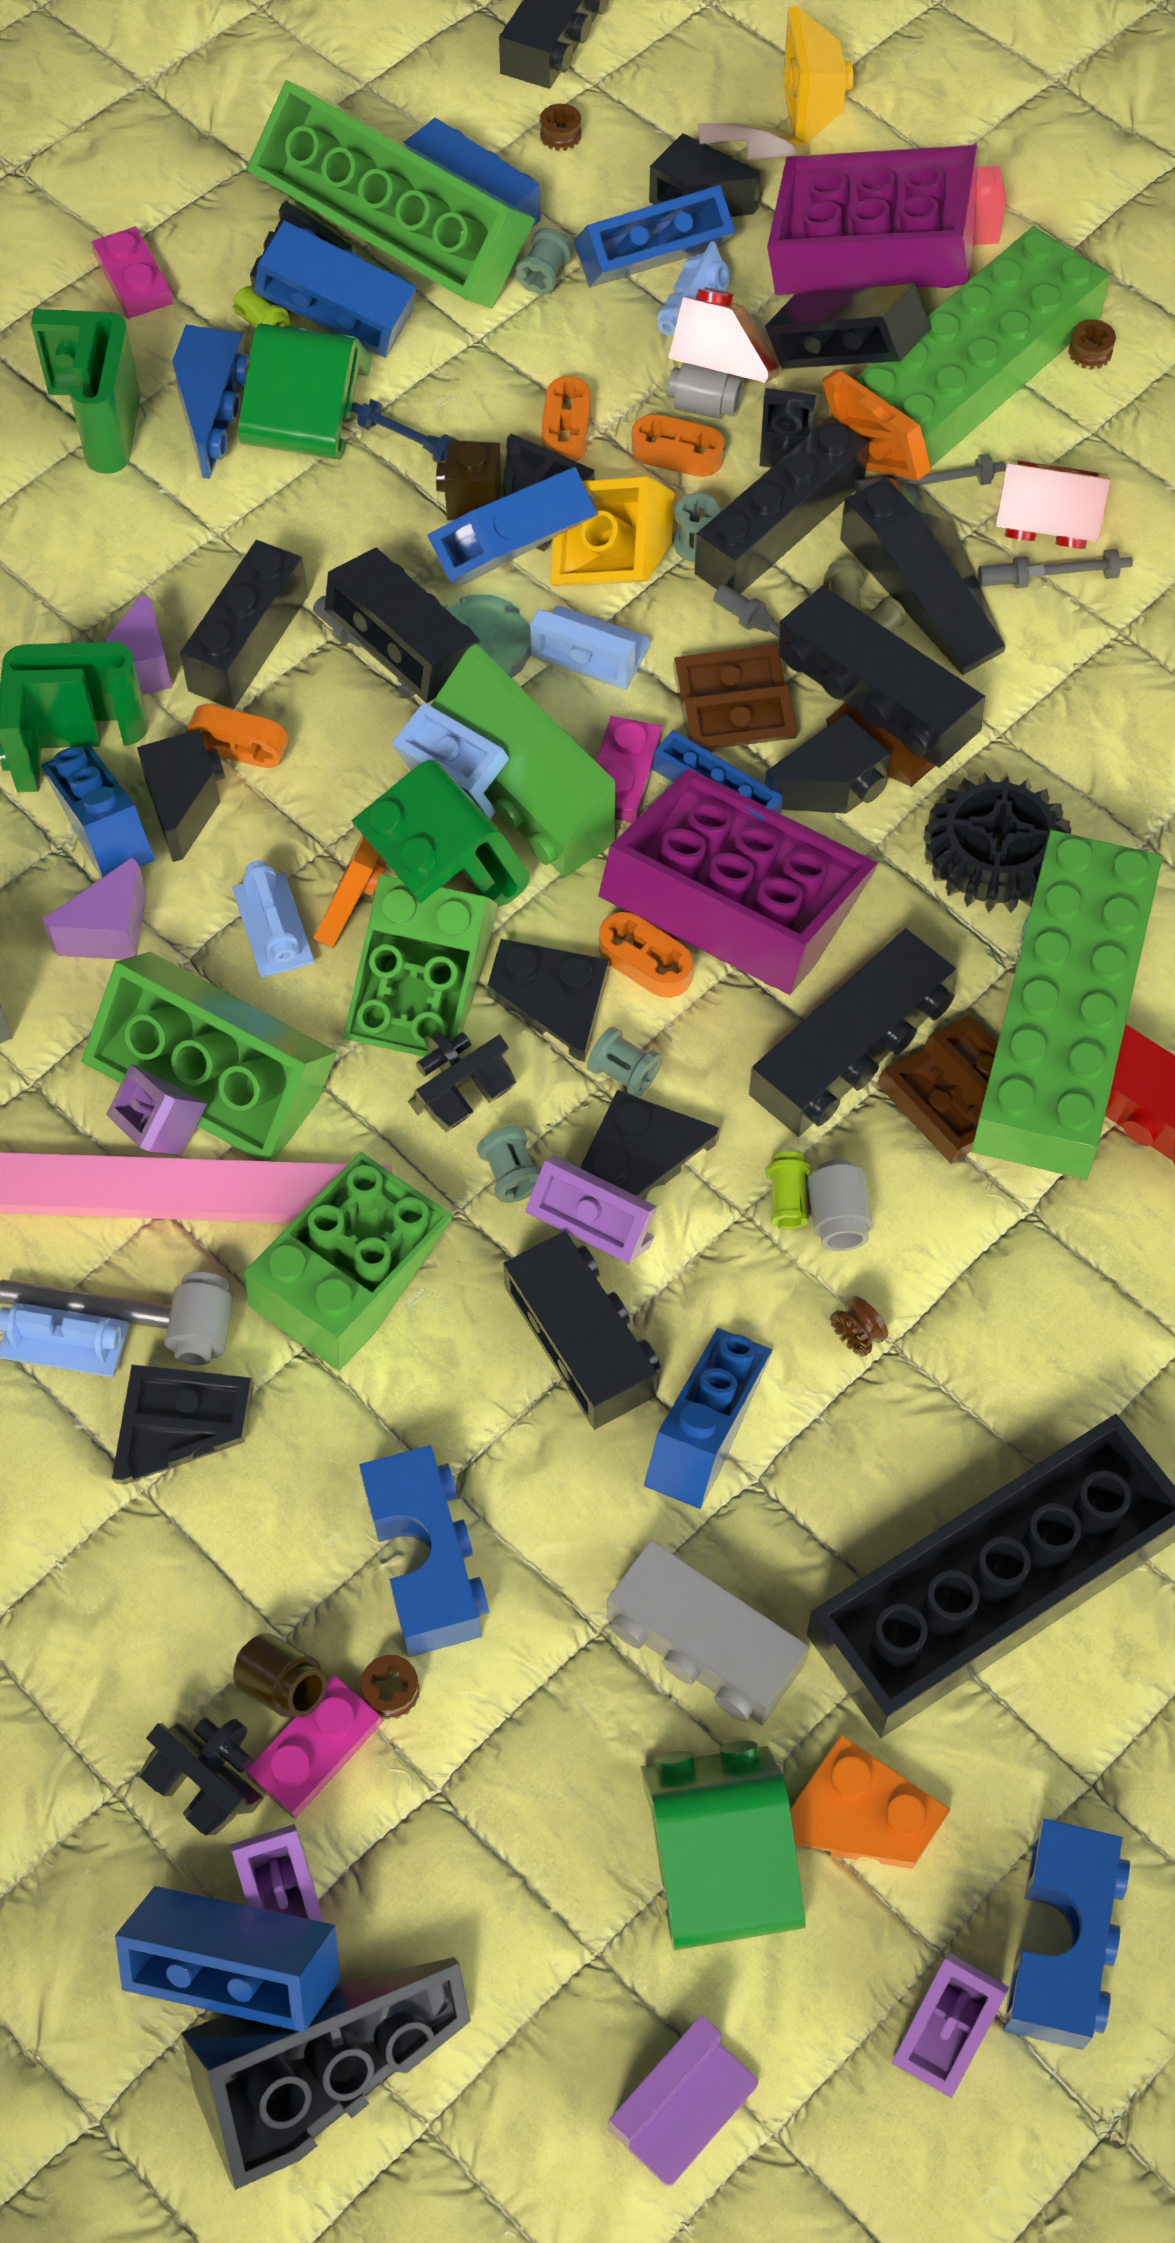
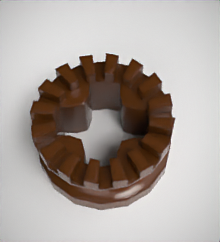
M558 103L550 105L540 114V139L543 141V145H548L549 149L555 147V151H559L560 147H563V151H566L567 146L572 149L574 144H579V140H581V115L574 106ZM559 123H562V127H564V128H557V127H559Z
M1096 319L1084 320L1078 323L1073 329L1068 350L1070 359L1075 360L1074 364L1079 365L1081 363V368H1086V365H1088L1090 370L1094 369V366H1097L1098 369L1102 368V364L1106 366L1108 360H1111L1116 340L1113 328L1104 321Z
M853 1296L846 1301V1311L836 1310L830 1315L829 1320L831 1321V1326L835 1328V1334H843L839 1338L842 1343L847 1339L846 1347L852 1348L855 1354L859 1353L863 1357L872 1351V1341L877 1343L883 1342L888 1337L889 1332L878 1312L864 1299Z
M384 1655L374 1659L366 1666L361 1678L363 1697L365 1702L380 1716L384 1717V1719H390V1717L398 1719L403 1714L407 1715L412 1707L415 1708L416 1701L419 1698L420 1686L415 1668L407 1659L397 1655ZM389 1672L393 1674L399 1673L400 1683L408 1687L406 1692H395L391 1701L382 1700L380 1688L373 1684L376 1683V1680L386 1681Z

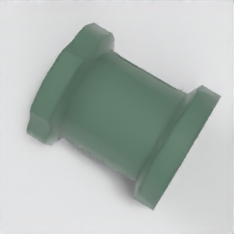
M542 228L532 238L530 253L517 263L515 269L516 279L525 289L545 295L554 289L556 274L560 267L566 265L572 258L573 247L568 238L561 232L551 228Z
M692 493L689 496L682 497L676 504L675 520L679 523V528L674 535V548L676 553L685 560L695 562L696 533L721 512L720 506L712 496L705 493ZM700 508H703L704 517L700 519ZM694 537V547H691L690 538Z
M612 1026L601 1035L593 1047L587 1062V1069L596 1075L601 1072L607 1074L627 1086V1093L629 1095L639 1098L655 1079L661 1066L662 1055L655 1050L647 1053L623 1039L622 1031Z
M507 1126L494 1130L488 1136L481 1139L477 1145V1153L480 1159L489 1163L497 1182L494 1187L496 1197L504 1203L518 1202L530 1197L541 1171L539 1167H534L525 1147L528 1142L525 1130L517 1126Z

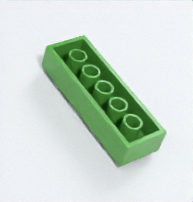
M285 80L246 168L250 173L463 299L492 309L535 221V218L318 93L288 80Z
M1032 226L927 316L931 328L901 361L872 363L854 380L920 424L930 467H932L1067 348L1071 343L1073 329L1078 323L1084 320H1098L1101 318L1110 274Z
M1054 830L1050 831L976 1130L972 1153L1088 1180L1099 1145L1163 855Z

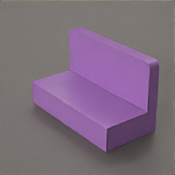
M552 1155L543 1163L525 1212L562 1231L566 1230L568 1234L629 1264L648 1250L652 1244L654 1236L648 1233L647 1230L657 1206Z
M702 2014L609 2119V2131L668 2187L675 2184L758 2085L757 2078L720 2044L722 2033Z

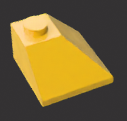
M798 6L788 7L783 86L792 135L808 143L843 111L845 91L852 90L853 66L851 61H844L841 41Z
M649 476L583 481L598 515L553 538L550 585L562 587L647 582L672 543L675 492Z

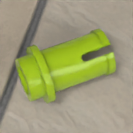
M245 286L234 296L233 302L236 305H232L233 311L255 329L259 323L280 327L291 326L287 311L279 305H272L264 297L254 293V287Z
M778 1152L771 1157V1163L765 1168L766 1177L771 1180L772 1187L771 1224L773 1226L778 1225V1228L787 1230L802 1228L809 1223L806 1180L812 1174V1168L806 1162V1156L800 1152Z

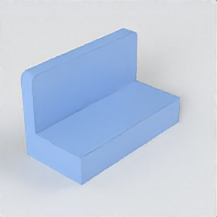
M562 606L555 607L552 613L538 609L530 623L531 657L625 690L629 687L650 647V638L648 636Z
M423 702L391 745L411 771L425 761H439L484 814L491 819L496 810L484 795V792L509 761V757L503 748Z

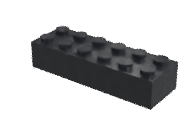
M1116 1413L812 1610L806 1635L881 1739L1175 1542V1485Z

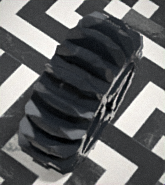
M984 773L978 780V785L964 778L961 784L958 785L957 791L947 788L945 794L941 797V803H935L931 809L928 820L929 824L925 826L923 836L926 846L924 856L926 864L933 866L932 874L934 881H946L945 889L948 896L959 892L964 893L966 907L975 902V900L985 902L984 905L988 913L995 907L996 903H1003L1010 913L1017 907L1019 900L1032 907L1050 831L1054 830L1071 834L1070 821L1062 819V803L1048 804L1050 798L1048 796V789L1034 793L1030 791L1029 778L1020 785L1011 783L1008 773L1001 778L1000 782H992L988 775ZM995 833L999 834L1000 852L996 851L997 840L994 839Z

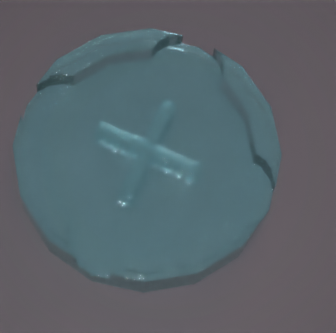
M472 594L459 598L460 603L451 606L449 609L448 604L444 606L462 624L472 629L474 634L480 639L479 646L511 678L522 671L531 653L530 625L527 619L525 621L519 614V609L513 603L494 595Z

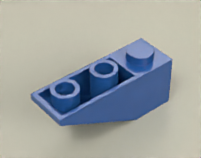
M185 325L172 362L179 398L202 477L210 479L216 460H222L225 456L229 423L236 422L238 419L240 391L242 385L246 383L250 355H246L243 333Z
M573 467L477 508L427 534L449 581L463 586L597 516L598 513L576 467Z
M90 744L85 747L64 749L57 753L53 760L41 764L43 772L86 854L102 878L130 858H133L139 864V867L155 861L134 803Z
M720 1328L716 1329L657 1433L644 1487L701 1509L723 1467L773 1349L755 1343L745 1336L732 1334Z

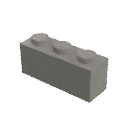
M652 1540L649 1541L607 1598V1619L612 1622L610 1624L611 1630L621 1640L637 1649H640L643 1644L664 1658L662 1664L673 1676L690 1685L698 1681L717 1694L714 1698L716 1703L738 1720L746 1721L750 1717L763 1726L805 1666L809 1648L807 1644Z

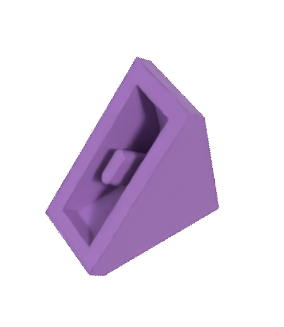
M141 594L103 642H119L126 645L132 651L143 695L172 688L151 600Z
M133 858L121 864L42 919L51 948L58 956L125 959L137 955L147 894L139 864Z
M130 1064L106 1115L138 1147L149 1152L183 1155L207 1103L152 1073Z
M295 1824L230 1844L248 1906L324 1922L304 1846Z
M948 1952L891 2063L952 2098L1010 1987Z

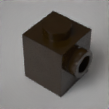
M449 440L447 460L437 462L436 491L445 492L447 520L454 521L477 508L500 499L502 486L500 443Z

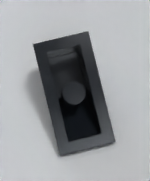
M844 714L766 771L765 785L770 790L782 795L781 810L847 814L862 802H872L883 792L888 782L887 772L890 753L852 718Z
M199 729L137 747L144 779L172 862L184 859L220 804L216 781L225 779L224 770L216 747L206 750Z

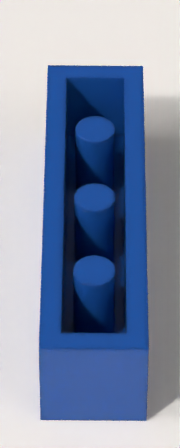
M674 730L670 732L653 752V770L672 782H675L690 768L781 814V794L772 791L766 785ZM744 807L763 822L764 816Z

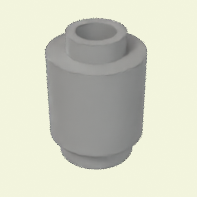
M683 362L681 368L674 367L672 369L667 396L674 398V408L677 410L722 419L724 415L735 417L741 400L743 377Z
M837 1159L822 1163L818 1170L813 1172L807 1180L814 1233L821 1238L822 1246L828 1250L848 1251L859 1248L867 1243L869 1239L868 1231L873 1225L865 1171L860 1167L852 1165L847 1160Z
M190 1272L182 1277L181 1284L175 1287L164 1344L167 1349L175 1353V1358L178 1361L189 1365H206L210 1363L211 1359L218 1358L224 1354L233 1297L228 1292L229 1282L225 1278L209 1272Z

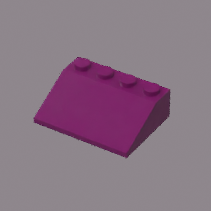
M977 145L786 157L767 245L775 295L914 283L916 288H951L966 284L969 281L973 257L978 162Z
M688 768L610 845L598 897L620 907L625 912L641 917L670 935L686 941L715 956L718 960L726 962L763 981L765 984L791 995L819 961L875 872L878 862ZM744 807L764 816L763 822Z

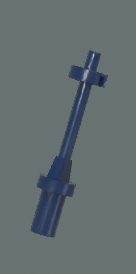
M371 398L369 405L365 403L360 405L356 402L352 404L351 411L358 414V426L369 431L371 424L374 426L379 424L423 445V448L433 455V461L436 463L447 460L449 440H457L448 434H444L440 438L432 435L426 436L382 415V404Z

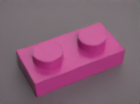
M136 226L91 241L94 256L128 319L173 304L171 290Z
M610 716L596 762L615 780V819L633 823L639 817L653 770V752L660 745L662 739V726Z
M334 1675L327 1682L326 1694L319 1707L308 1716L295 1717L246 1770L247 1776L291 1817L296 1819L382 1725V1718Z

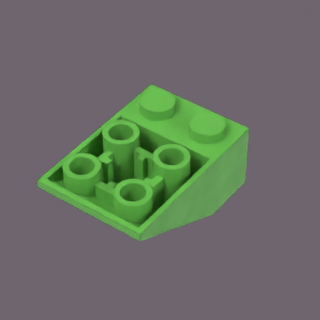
M379 874L343 1039L425 1057L429 1054L424 1041L425 1036L437 1030L450 1040L461 1033L486 960L498 903L485 896L440 887L420 904L399 878Z
M360 1152L245 1270L248 1306L340 1372L378 1331L452 1221L453 1215Z

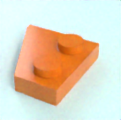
M835 369L822 379L832 418L869 442L866 463L867 471L917 481L931 471L920 424L841 370Z
M363 835L357 843L333 894L332 901L313 937L314 940L331 948L334 947L361 893L364 892L372 896L377 887L379 874H383L386 868V862Z
M843 1735L839 1737L790 1808L795 1846L831 1852L830 1856L853 1860L862 1857L872 1858L884 1865L908 1869L914 1868L950 1812L949 1808Z

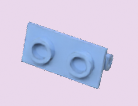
M715 241L709 243L703 255L696 254L685 261L683 270L673 287L675 294L668 296L663 308L657 314L658 328L663 334L674 335L683 297L697 294L698 288L705 289V287H710L723 291L728 288L731 280L727 264L723 262Z
M261 860L249 863L245 868L246 873L243 876V884L232 886V890L260 977L264 978L314 964V959L285 872L275 874L274 869L267 866L266 862Z
M14 1302L11 1308L2 1307L0 1309V1331H4L0 1345V1358L114 1378L130 1323L125 1320Z

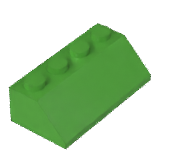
M477 643L468 648L436 696L431 707L503 748L509 757V761L485 790L484 795L494 806L501 822L510 830L517 829L528 840L530 849L535 857L544 865L551 864L565 878L609 848L615 841V780Z
M150 951L115 961L81 1062L120 1084L130 1064L152 1073L207 1103L197 1124L198 1127L260 1161L274 1162L318 1103L337 1051Z

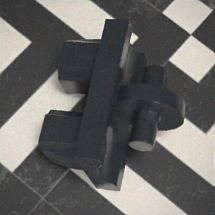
M437 1030L431 1032L424 1039L429 1054L418 1060L416 1066L423 1076H427L437 1068H440L442 1073L416 1089L415 1096L409 1099L408 1103L417 1116L426 1110L430 1117L447 1133L465 1121L474 1112L458 1088L473 1080L487 1102L491 1103L511 1090L517 1083L508 1063L503 1058L509 1046L499 1034L460 1060L458 1054L471 1046V1042L464 1032L459 1033L450 1040Z
M207 1717L202 1718L195 1726L193 1732L206 1742V1745L182 1724H176L168 1729L163 1723H157L146 1737L155 1748L149 1754L138 1774L139 1777L154 1791L163 1796H173L187 1776L197 1784L201 1790L185 1809L183 1815L200 1833L206 1836L217 1835L237 1814L253 1813L264 1799L259 1792L225 1763L227 1761L239 1773H243L253 1761V1758L240 1747L248 1728L238 1719H232L221 1728H218Z

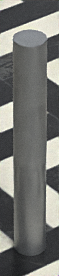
M4 1279L0 1282V1303L13 1305L14 1302L167 1329L170 1305Z

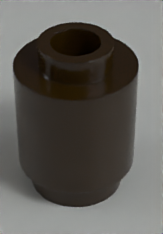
M270 1633L257 1635L248 1641L237 1654L233 1669V1679L236 1687L283 1717H305L313 1713L323 1701L327 1690V1678L324 1672L321 1671L317 1660Z

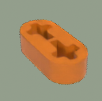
M563 376L553 380L548 385L542 421V447L576 462L584 456L587 449L591 413L590 387L582 379L573 376ZM565 399H573L571 410L563 409ZM561 430L570 431L567 442L560 441Z
M650 414L639 418L632 426L631 450L634 457L646 465L692 476L705 477L713 475L722 467L724 439L722 434L712 427L663 415ZM653 437H658L655 443L650 442ZM700 448L705 449L703 454H698Z
M209 704L199 705L195 708L185 730V733L199 729L206 750L216 747L219 757L264 768H272L280 764L289 743L287 731L272 720Z
M618 912L604 919L599 928V952L603 959L609 960L610 966L659 997L672 998L679 996L689 988L692 982L693 958L690 951L684 945L646 920L630 912ZM628 934L633 936V945L626 941L619 946L614 945V936L620 939H624ZM672 963L678 965L677 974L670 970L664 975L658 974V965L664 968L669 967Z

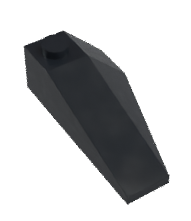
M885 477L845 498L840 540L891 597L902 605L910 618L962 675L1004 652L1005 643L951 519L923 489Z
M452 1957L337 1984L305 2033L227 2014L181 2032L195 2095L234 2189L237 2190L299 2162L318 2146L314 2141L317 2135L346 2112L352 2119L369 2105L365 2096L395 2072L408 2073L471 2022L460 1964Z

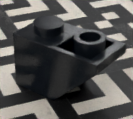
M682 133L650 165L649 202L655 205L720 185L731 217L753 215L759 209L761 172L723 154L707 144H700L698 140Z
M772 386L765 389L759 466L773 467L817 428L821 393Z

